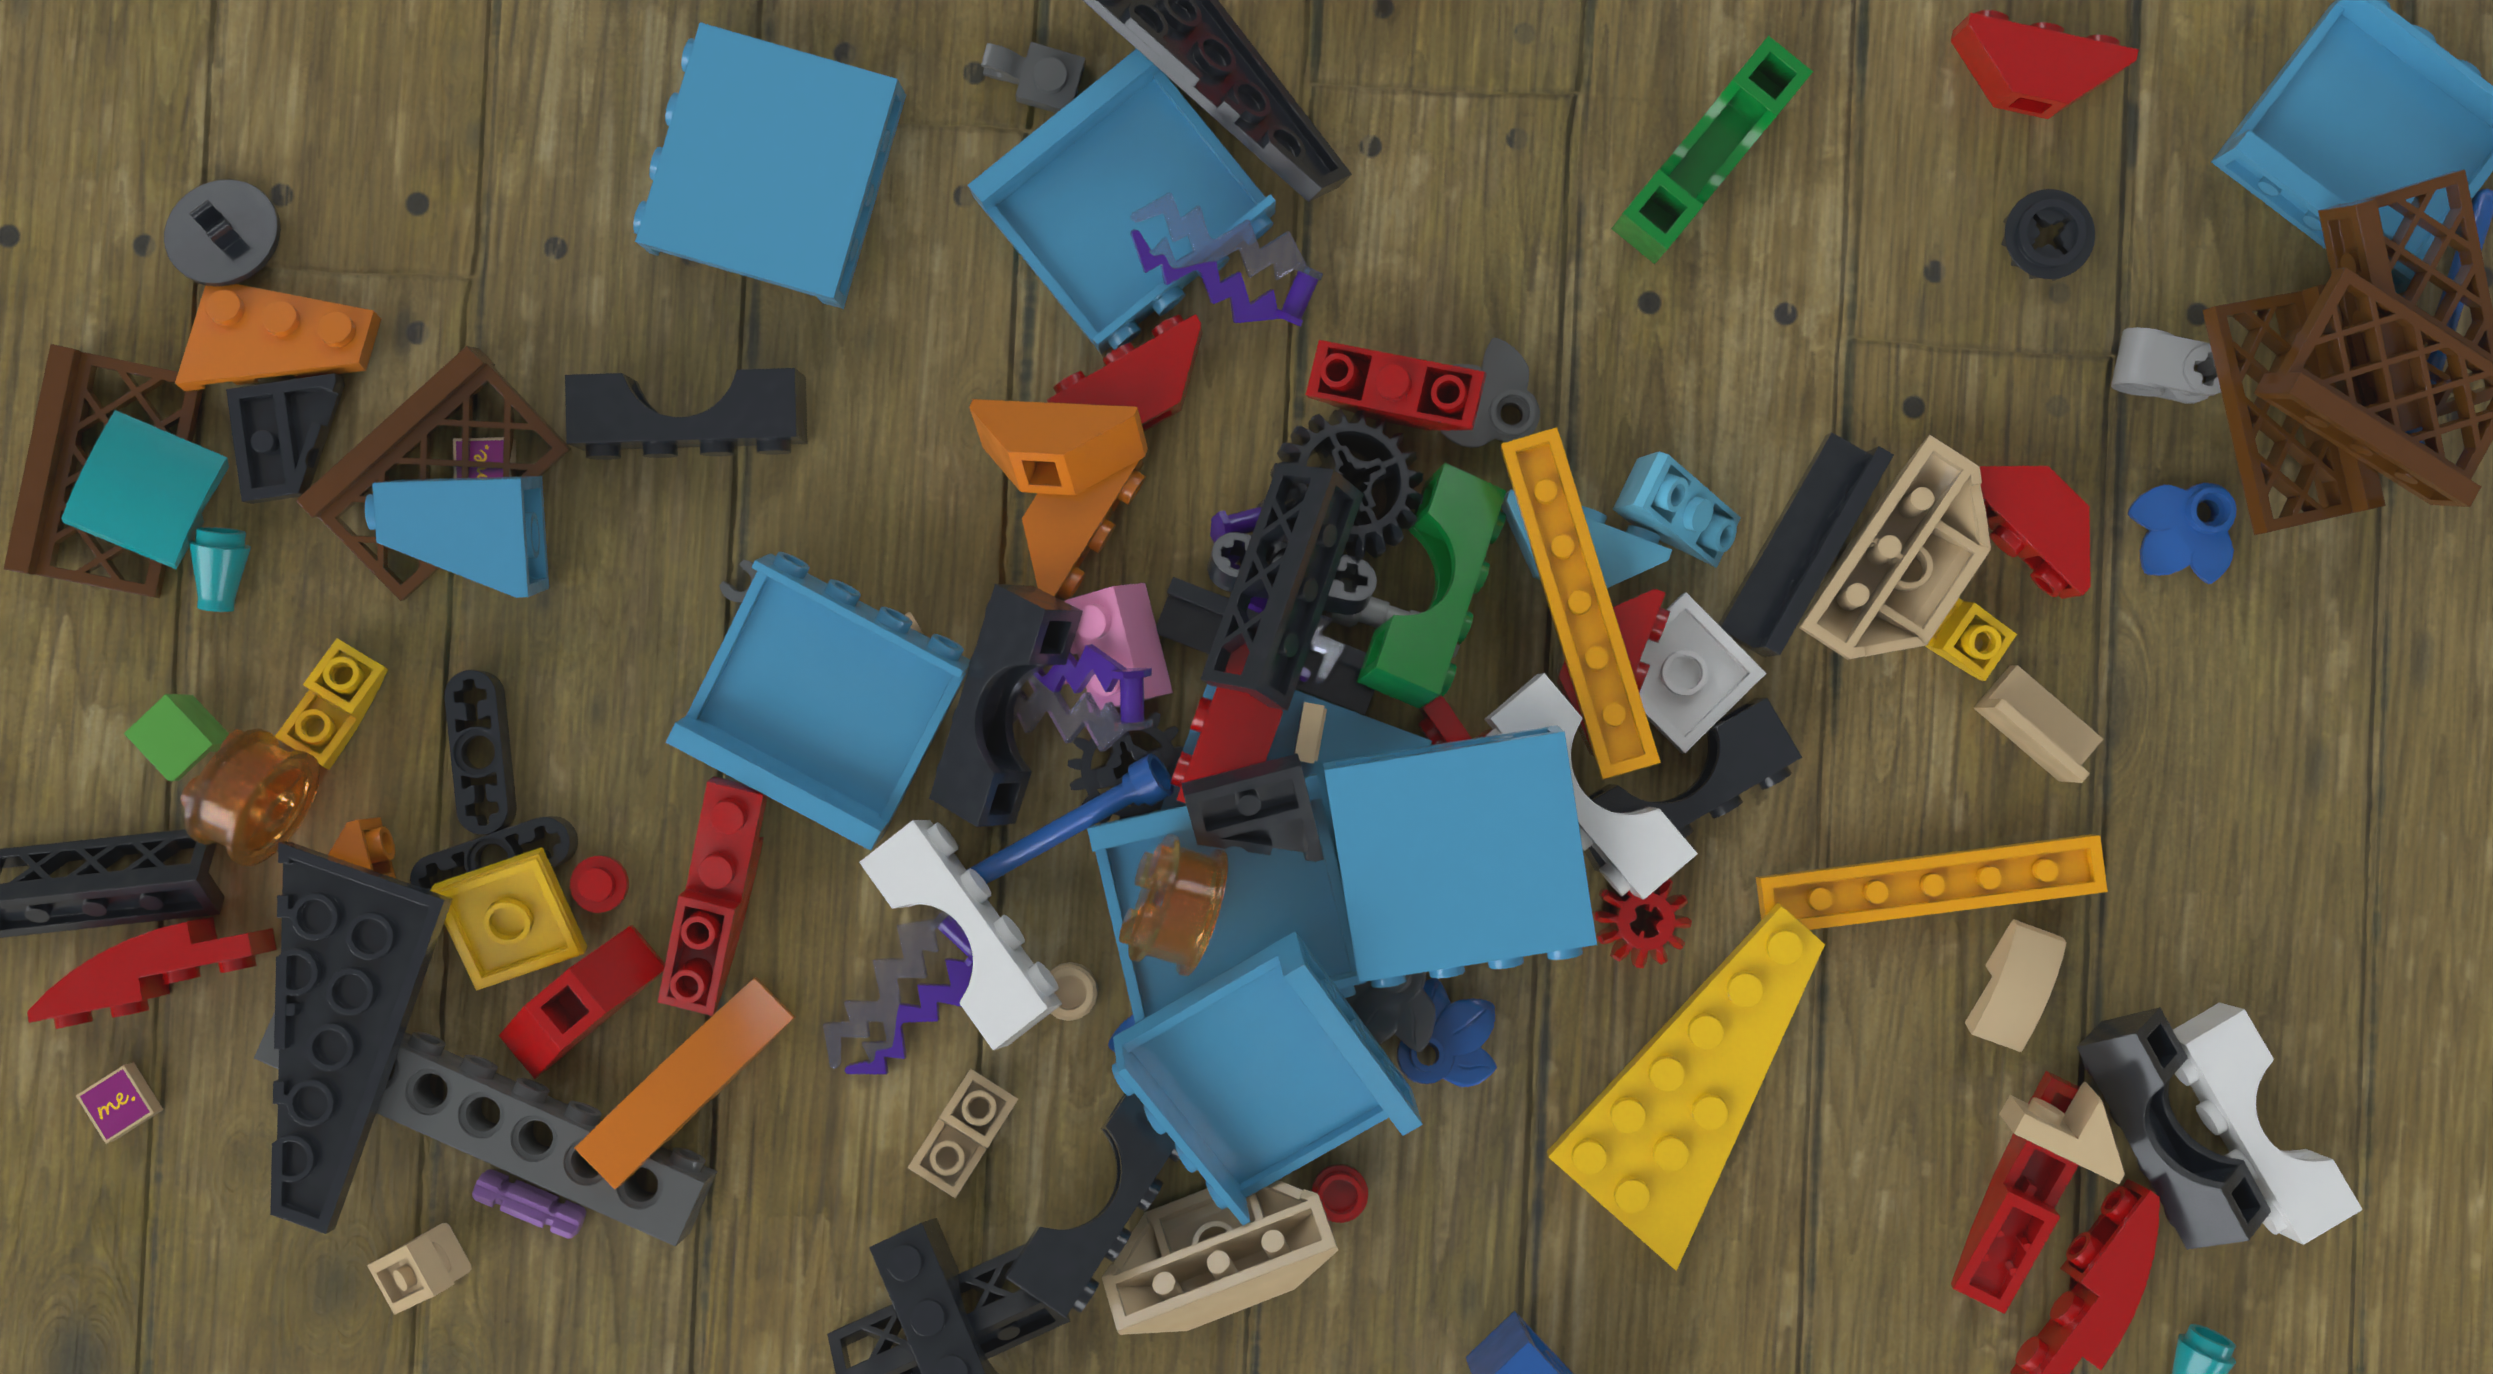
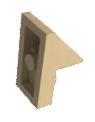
M2083 1082L2065 1114L2039 1098L2033 1097L2030 1104L2012 1095L2008 1097L1999 1115L2014 1134L2120 1184L2125 1173L2101 1098L2086 1082Z
M447 1223L437 1225L367 1265L394 1315L438 1295L453 1286L456 1280L472 1270L471 1263L450 1225Z

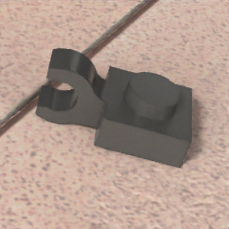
M1034 42L1030 43L1026 58L1005 47L987 43L981 67H984L983 75L1017 84L1018 88L1015 95L1017 102L1057 113L1077 97L1086 60L1085 57Z

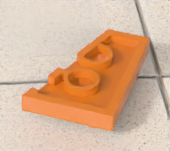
M239 284L228 286L205 285L175 384L183 391L205 389L206 384L233 382L236 385L258 383L259 378L293 375L299 379L333 373L343 374L366 371L381 318L374 310Z

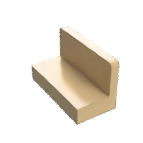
M2010 665L1975 705L1974 709L2059 782L2083 783L2090 773L2081 765L2103 741V738L2021 667Z

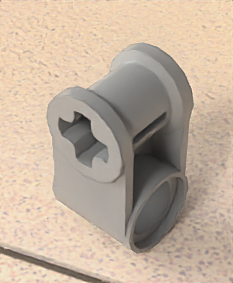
M2136 327L2123 330L2111 387L2114 390L2137 396H2154L2184 404H2195L2207 399L2209 396L2221 393L2210 343L2177 337L2171 333L2151 328ZM2195 365H2198L2197 372L2194 371ZM2202 376L2206 377V382L2203 383V384H2202V380H2203V377H2202Z

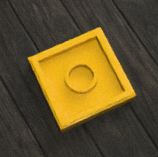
M543 847L435 883L430 891L453 898L444 924L476 991L583 955L588 947Z

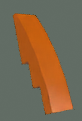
M757 977L753 978L618 1104L574 1149L614 1190L619 1188L708 1101L715 1098L795 1016Z

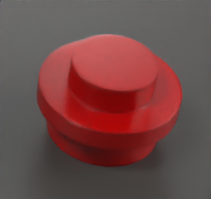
M599 855L583 860L576 866L570 879V890L576 903L583 909L594 913L607 912L618 907L625 899L629 889V878L625 868L620 862L609 856Z
M1334 1164L1324 1168L1314 1179L1311 1192L1319 1195L1329 1221L1336 1223L1349 1222L1357 1218L1365 1209L1368 1202V1187L1362 1174L1355 1168L1345 1164Z

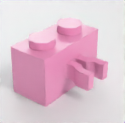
M1145 583L1112 586L1064 600V602L1083 611L1070 650L1073 655L1078 654L1080 659L1085 646L1093 644L1126 668H1152V676L1144 677V700L1173 693ZM1094 674L1086 685L1092 712L1120 707V679L1112 692H1105L1096 674Z

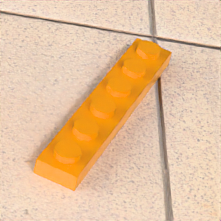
M1555 427L1502 443V455L1601 780L1661 763L1558 428Z
M2094 834L1756 877L1761 920L1777 903H1780L1809 930L2108 892L2101 837Z

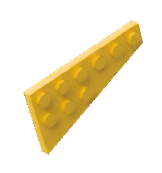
M1777 903L1547 1150L1548 1157L1676 1271L1825 946L1815 934L1780 903Z

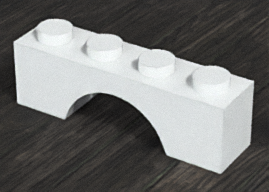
M1545 673L1537 674L1484 719L1493 729L1486 737L1556 725L1565 731L1583 851L1592 846L1602 857L1606 864L1599 870L1621 896L1630 891L1634 896L1644 900L1698 853L1659 808L1646 807L1625 813L1611 812L1594 803L1583 792L1575 778L1571 762L1572 742L1583 718Z
M912 820L859 863L892 909L919 904L929 905L946 912L958 922L969 940L973 955L971 980L959 1003L992 1050L1008 1046L1062 1005V1002L1054 993L1059 989L1058 984L1050 971L1042 963L1036 962L1033 964L1021 945L1025 942V939L1016 924L1006 915L1000 917L987 900L991 896V891L983 878L971 868L966 870L956 857L954 852L958 850V845L949 831L938 822L933 825L931 820Z
M2219 1002L2173 1029L2188 1057L2175 1072V1075L2183 1084L2192 1087L2200 1101V1104L2196 1105V1111L2205 1126L2213 1134L2220 1135L2229 1150V1153L2225 1156L2244 1160L2271 1209V1213L2263 1222L2270 1232L2275 1235L2280 1233L2304 1245L2363 1210L2333 1159L2308 1149L2279 1150L2263 1132L2256 1111V1096L2259 1083L2274 1058L2245 1009Z

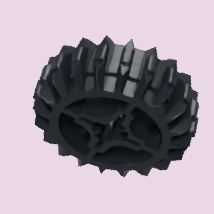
M1340 408L1333 411L1329 417V422L1320 414H1317L1308 422V429L1301 425L1297 426L1290 434L1292 443L1284 442L1277 451V455L1282 461L1280 462L1281 464L1306 466L1309 457L1317 453L1322 462L1319 468L1334 469L1353 485L1362 482L1357 489L1364 495L1344 550H1346L1347 555L1361 559L1365 557V551L1373 558H1378L1386 551V543L1391 546H1397L1404 539L1402 529L1409 530L1415 524L1417 516L1411 510L1417 509L1423 503L1424 496L1413 490V488L1418 487L1423 481L1424 473L1408 470V467L1417 459V452H1400L1398 447L1404 440L1403 433H1396L1391 439L1382 433L1386 428L1385 418L1378 419L1372 427L1366 425L1365 412L1362 410L1357 411L1350 423H1348L1344 412ZM1349 450L1362 454L1370 461L1358 460L1353 457ZM1275 463L1271 469L1270 476L1272 478L1278 463ZM1384 480L1387 491V503L1383 517L1377 521L1372 511L1376 504L1371 490L1378 482ZM1292 482L1286 499L1287 504H1285L1288 512L1304 500L1307 491L1306 484Z

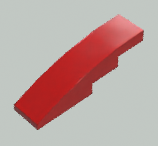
M2045 1071L2032 1098H2039L2065 1114L2080 1087L2053 1073ZM2013 1133L1970 1229L1951 1281L1952 1288L2005 1314L2061 1217L2055 1210V1206L2079 1165Z

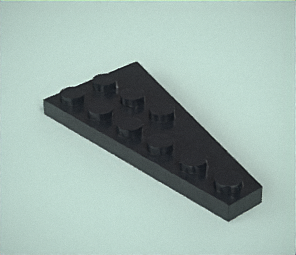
M1083 0L1308 202L1339 188L1352 175L1219 0Z
M285 841L278 842V863H283L282 895H277V918H282L281 954L276 957L274 1049H279L278 1080L273 1081V1104H278L277 1140L272 1143L270 1215L327 1234L334 1230L338 1223L453 898L293 842Z

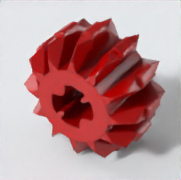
M1666 880L1644 900L1634 896L1630 891L1623 896L1620 894L1617 896L1605 888L1600 890V898L1610 903L1611 906L1609 911L1594 910L1592 912L1593 920L1609 923L1610 926L1600 930L1596 934V939L1601 944L1616 941L1610 954L1612 958L1620 962L1631 951L1632 965L1636 968H1644L1647 962L1648 950L1652 958L1662 965L1668 961L1667 953L1663 947L1665 943L1679 950L1684 947L1685 942L1673 935L1675 927L1690 928L1692 920L1688 917L1674 914L1675 911L1683 908L1688 903V900L1683 894L1668 897L1672 890V880ZM1638 906L1653 912V915L1646 919L1648 926L1646 931L1630 926V923L1637 919L1635 908Z

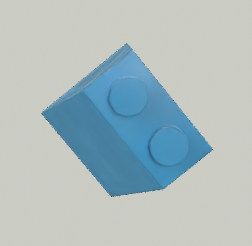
M542 476L416 479L372 483L373 494H368L365 500V517L368 528L376 530V543L515 598L530 597L549 589Z

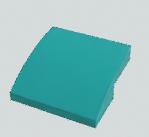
M115 410L94 445L76 481L61 519L67 525L177 569L190 547L189 541H193L196 537V528L202 527L204 523L203 510L230 467L228 458Z

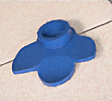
M2214 483L2197 484L2187 490L2172 485H2162L2140 495L2129 507L2128 515L2136 523L2149 530L2143 538L2140 549V561L2144 573L2153 576L2170 575L2190 565L2193 572L2206 584H2212L2220 578L2230 566L2234 554V548L2228 532L2234 523L2237 511L2232 495L2225 488ZM2200 502L2206 503L2210 508L2211 515L2207 522L2200 520L2197 515V506Z
M1431 978L1425 981L1423 989L1431 998L1436 1008L1435 1025L1432 1036L1427 1044L1435 1050L1436 1059L1430 1066L1422 1064L1417 1058V1051L1411 1049L1400 1040L1397 1048L1399 1068L1408 1079L1419 1084H1432L1444 1079L1459 1087L1478 1085L1497 1069L1493 1058L1481 1048L1494 1028L1495 1006L1490 1001L1475 998L1458 1000L1451 1004L1442 983L1438 978Z

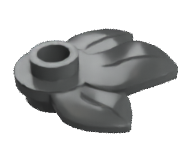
M1492 338L1485 351L1481 367L1470 364L1453 365L1485 371L1487 375L1474 429L1441 430L1445 437L1462 447L1478 448L1495 438L1502 442H1509L1529 436L1534 432L1539 423L1540 409L1535 397L1527 390L1529 367L1514 347L1501 339ZM1508 405L1516 407L1521 414L1520 422L1515 425L1506 424L1500 415L1503 407Z
M1426 972L1406 975V982L1391 987L1375 988L1371 986L1370 981H1366V983L1354 985L1356 994L1345 998L1379 1045L1390 1039L1393 1034L1417 1052H1422L1429 1043L1435 1025L1436 1008L1431 998L1423 989Z

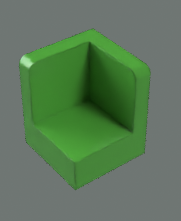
M165 694L124 733L168 781H179L209 752H228L237 744L236 740L193 695Z

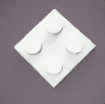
M1687 592L1681 594L1666 609L1671 612L1659 643L1648 640L1640 661L1650 664L1639 693L1646 717L1680 753H1686L1767 674Z

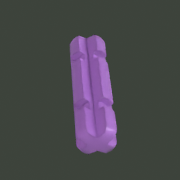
M492 1169L481 1174L472 1194L475 1201L492 1208L494 1204L501 1205L500 1211L540 1228H543L544 1225H550V1232L567 1239L577 1235L586 1216L584 1207L568 1200L564 1204L558 1203V1196L519 1180H516L515 1183H510L509 1176Z

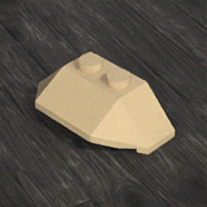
M1929 435L1887 487L1821 584L1799 628L1847 660L1926 646L1991 551L1986 509L1980 486L1982 483L1980 466Z
M1277 1180L1246 1198L1250 1222L1245 1225L1240 1223L1228 1207L1221 1210L1213 1201L1208 1189L1145 1212L1114 1264H1110L1102 1276L1117 1332L1120 1335L1189 1331L1295 1290L1338 1251L1319 1195L1305 1189L1303 1191Z

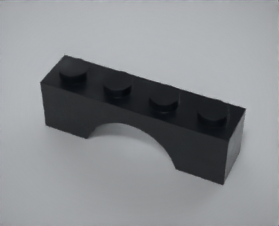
M795 368L737 370L730 388L720 401L702 413L687 417H671L659 414L646 400L638 382L623 373L565 375L566 444L586 451V458L620 459L621 450L643 449V456L649 458H672L678 456V448L700 447V455L731 456L735 454L734 446H756L758 454L780 455L791 453V444H808L806 377Z
M995 584L991 599L986 607L985 618L976 648L969 662V670L960 700L953 714L952 726L944 752L937 766L936 778L929 799L976 827L1016 823L1032 771L1021 757L1015 742L1013 732L1015 703L1021 688L1035 672L1048 666L1066 665L1081 619L1082 610L1034 586Z
M1754 698L1722 717L1707 731L1708 753L1704 768L1697 780L1680 795L1668 800L1647 802L1631 795L1619 785L1608 784L1588 797L1600 807L1616 813L1632 812L1646 807L1659 808L1682 836L1686 838L1694 831L1690 823L1707 813H1710L1712 818L1715 819L1732 811L1743 803L1739 794L1756 784H1759L1760 788L1764 790L1783 781L1792 774L1788 766L1801 759L1802 756L1768 698ZM1590 846L1584 853L1594 870L1600 872L1599 869L1606 862Z
M2161 1007L2101 1021L2077 1046V1049L2082 1056L2086 1071L2094 1078L2104 1096L2114 1122L2121 1128L2136 1155L2141 1172L2149 1179L2157 1196L2160 1197L2167 1220L2176 1229L2186 1249L2249 1241L2271 1213V1209L2244 1160L2226 1157L2205 1148L2195 1141L2177 1121L2169 1101V1082L2188 1057Z
M1135 1093L1131 1096L1123 1094L1101 1128L1112 1147L1116 1160V1181L1107 1204L1094 1218L1078 1227L1065 1230L1036 1227L1004 1276L1065 1318L1072 1308L1081 1313L1099 1286V1282L1092 1278L1104 1257L1114 1262L1126 1245L1132 1232L1124 1226L1136 1207L1146 1212L1158 1195L1164 1182L1156 1178L1167 1159L1170 1158L1176 1163L1180 1159L1176 1151L1175 1142L1167 1132L1160 1135L1154 1130L1146 1116L1144 1104Z
M937 1218L921 1222L869 1247L922 1374H999L985 1356L967 1317L959 1288V1269Z

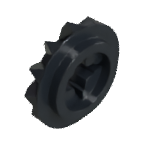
M2044 189L2028 194L2016 202V205L2003 221L2005 223V234L2001 245L2007 247L2008 253L2011 256V266L2019 267L2028 273L2029 279L2042 278L2055 281L2068 276L2084 265L2093 250L2095 226L2091 214L2079 199L2061 190ZM2059 222L2064 224L2057 230L2059 233L2053 238L2057 246L2056 249L2050 244L2042 248L2034 249L2032 247L2035 239L2040 234L2036 226L2037 223L2042 228H2047L2050 225L2054 226Z

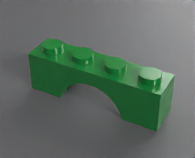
M1768 35L1691 132L1630 203L1611 229L1655 264L1806 82L1813 71Z
M1444 463L1425 481L1421 492L1424 496L1423 503L1415 510L1414 514L1417 516V520L1408 531L1423 545L1431 559L1435 574L1433 598L1425 612L1414 615H1393L1374 631L1357 680L1358 683L1418 709L1438 696L1443 697L1448 692L1457 669L1456 664L1451 663L1456 644L1460 645L1465 640L1473 622V613L1468 612L1472 595L1480 591L1489 573L1490 564L1484 561L1488 546L1497 540L1506 520V514L1501 512L1500 509L1507 490L1447 463Z

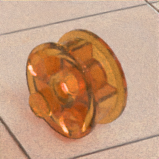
M265 729L234 730L226 737L220 750L207 763L201 774L194 777L182 792L180 801L182 806L186 807L184 820L186 832L193 840L199 843L212 844L218 842L225 846L230 859L241 866H254L264 862L278 852V842H285L291 839L307 816L315 799L320 781V767L317 759L305 751H285L280 748L277 738Z
M1168 834L1157 846L1154 854L1149 852L1143 854L1135 877V885L1141 887L1135 909H1128L1119 935V942L1128 944L1130 960L1140 962L1147 955L1175 964L1177 973L1185 977L1195 970L1209 944L1221 909L1228 874V857L1225 851L1215 849L1210 855H1206L1181 847L1179 837Z

